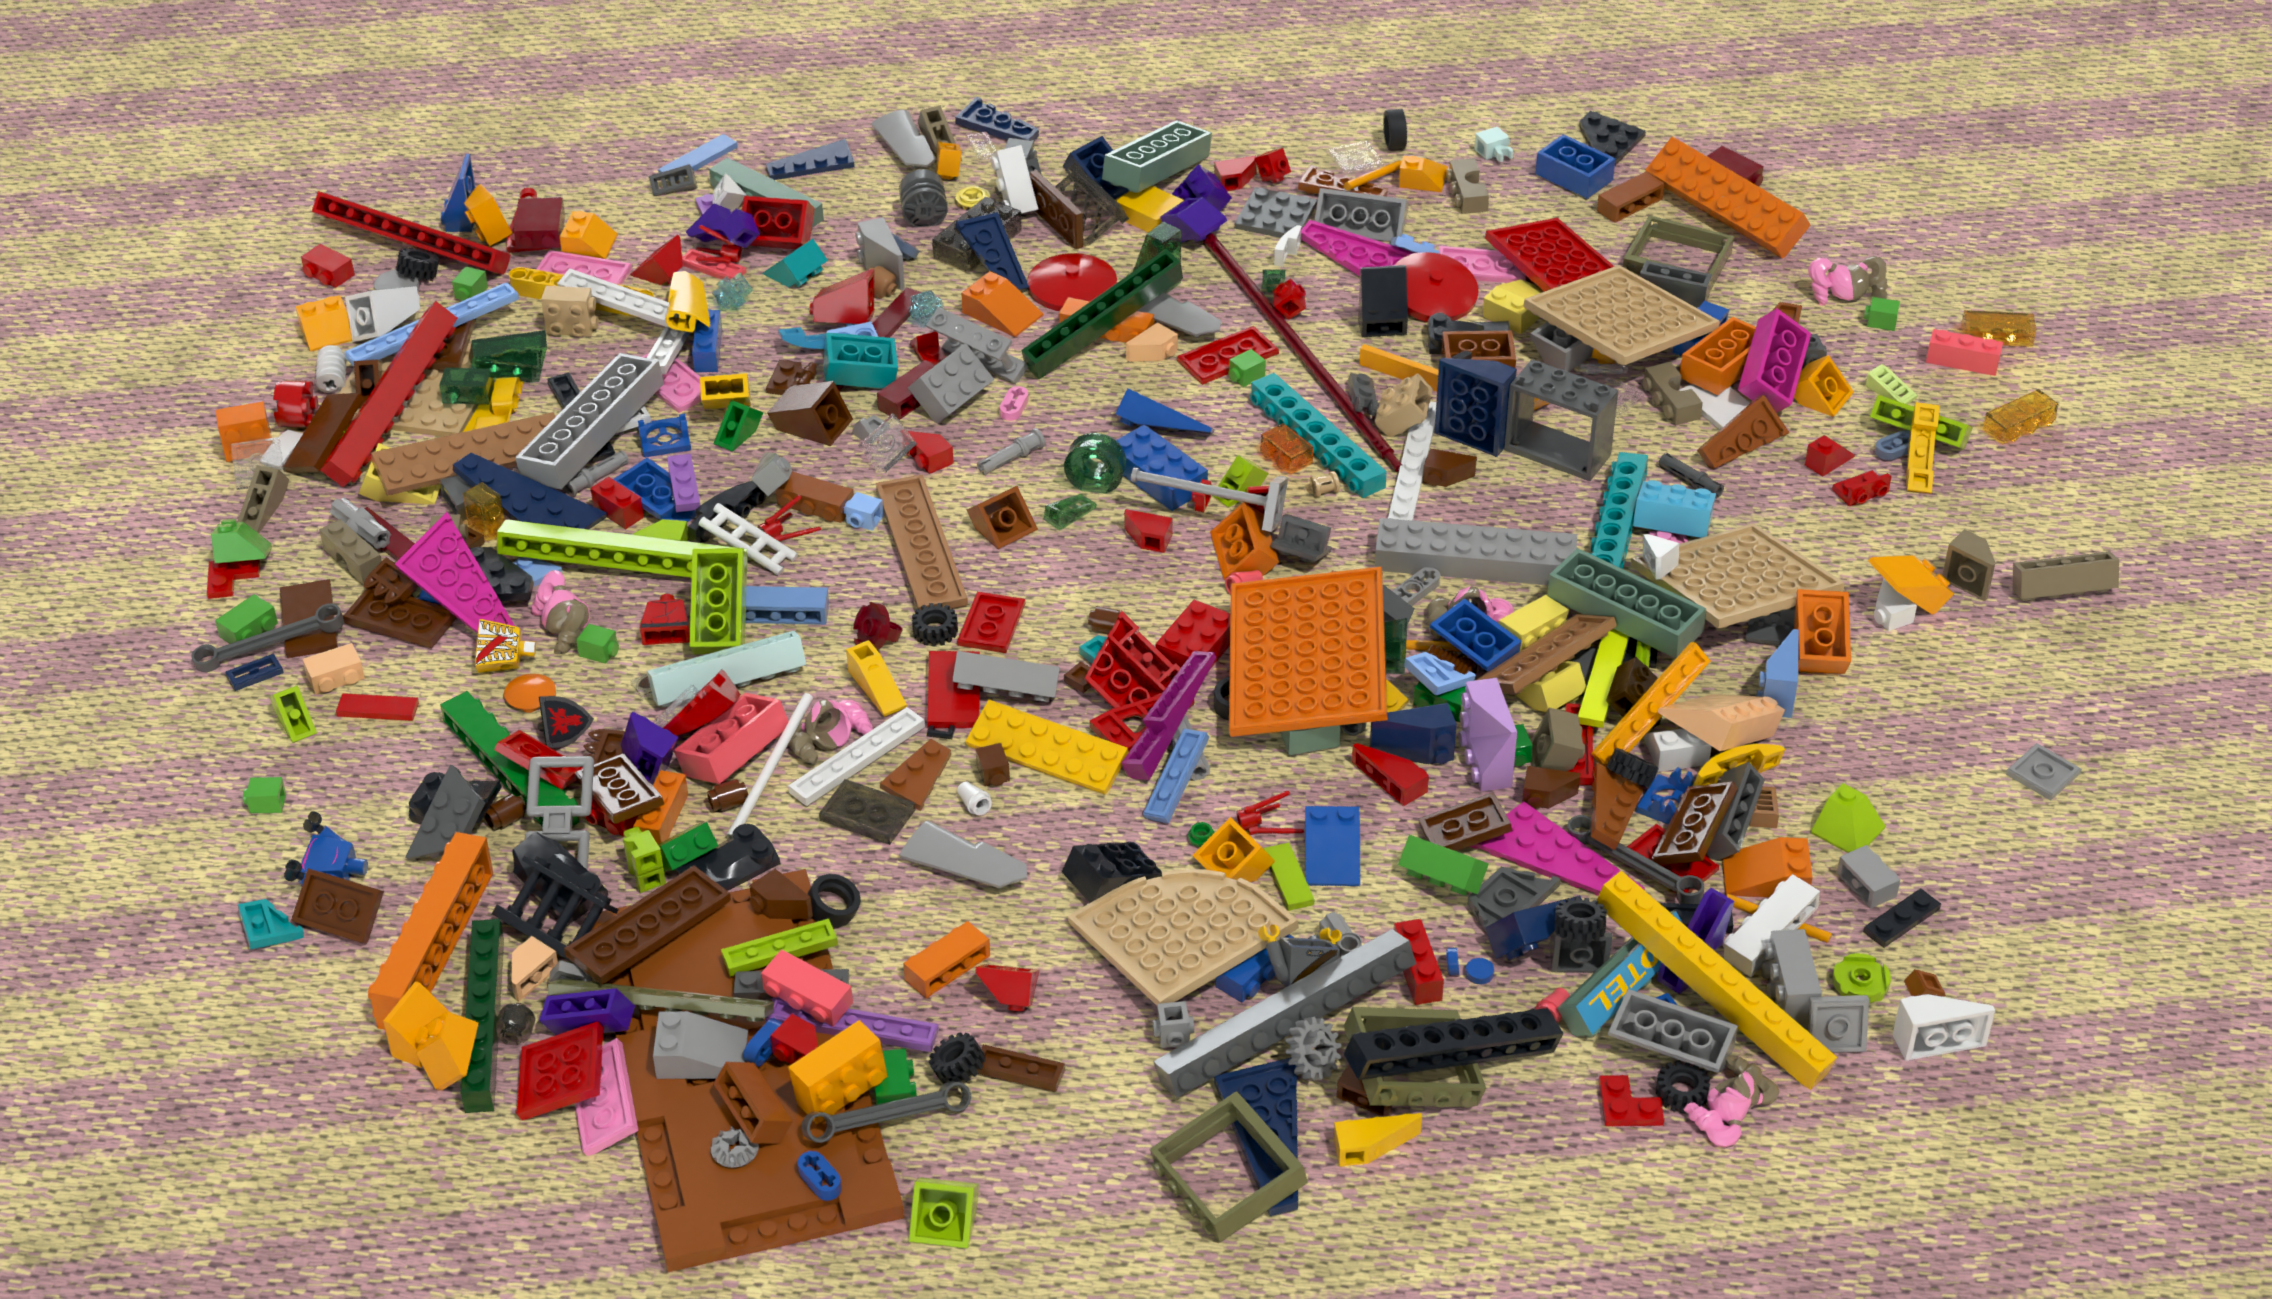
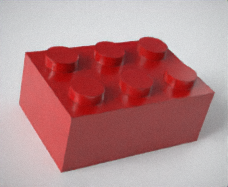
M744 196L742 211L753 216L760 233L749 246L797 250L810 241L815 208L808 200Z
M1194 599L1155 643V647L1173 665L1176 663L1180 668H1182L1193 651L1214 652L1216 659L1211 666L1212 668L1230 647L1231 613Z

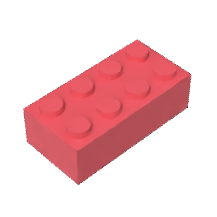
M744 693L725 712L708 722L673 751L686 777L720 784L725 782L738 768L746 765L747 761L755 754L763 751L764 747L773 739L781 736L789 721L780 699Z

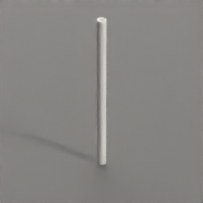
M803 694L726 835L727 838L733 837L734 829L739 825L745 824L813 700L810 694Z

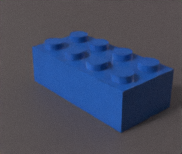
M1142 425L1108 444L1109 466L1130 481L1134 467L1139 468L1143 472L1200 483L1202 479L1208 480V470L1146 425ZM1143 481L1132 482L1171 511L1192 500V491Z

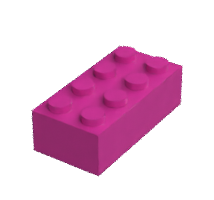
M1778 308L1759 318L1738 391L1752 401L1760 395H1765L1776 413L1791 406L1812 333Z

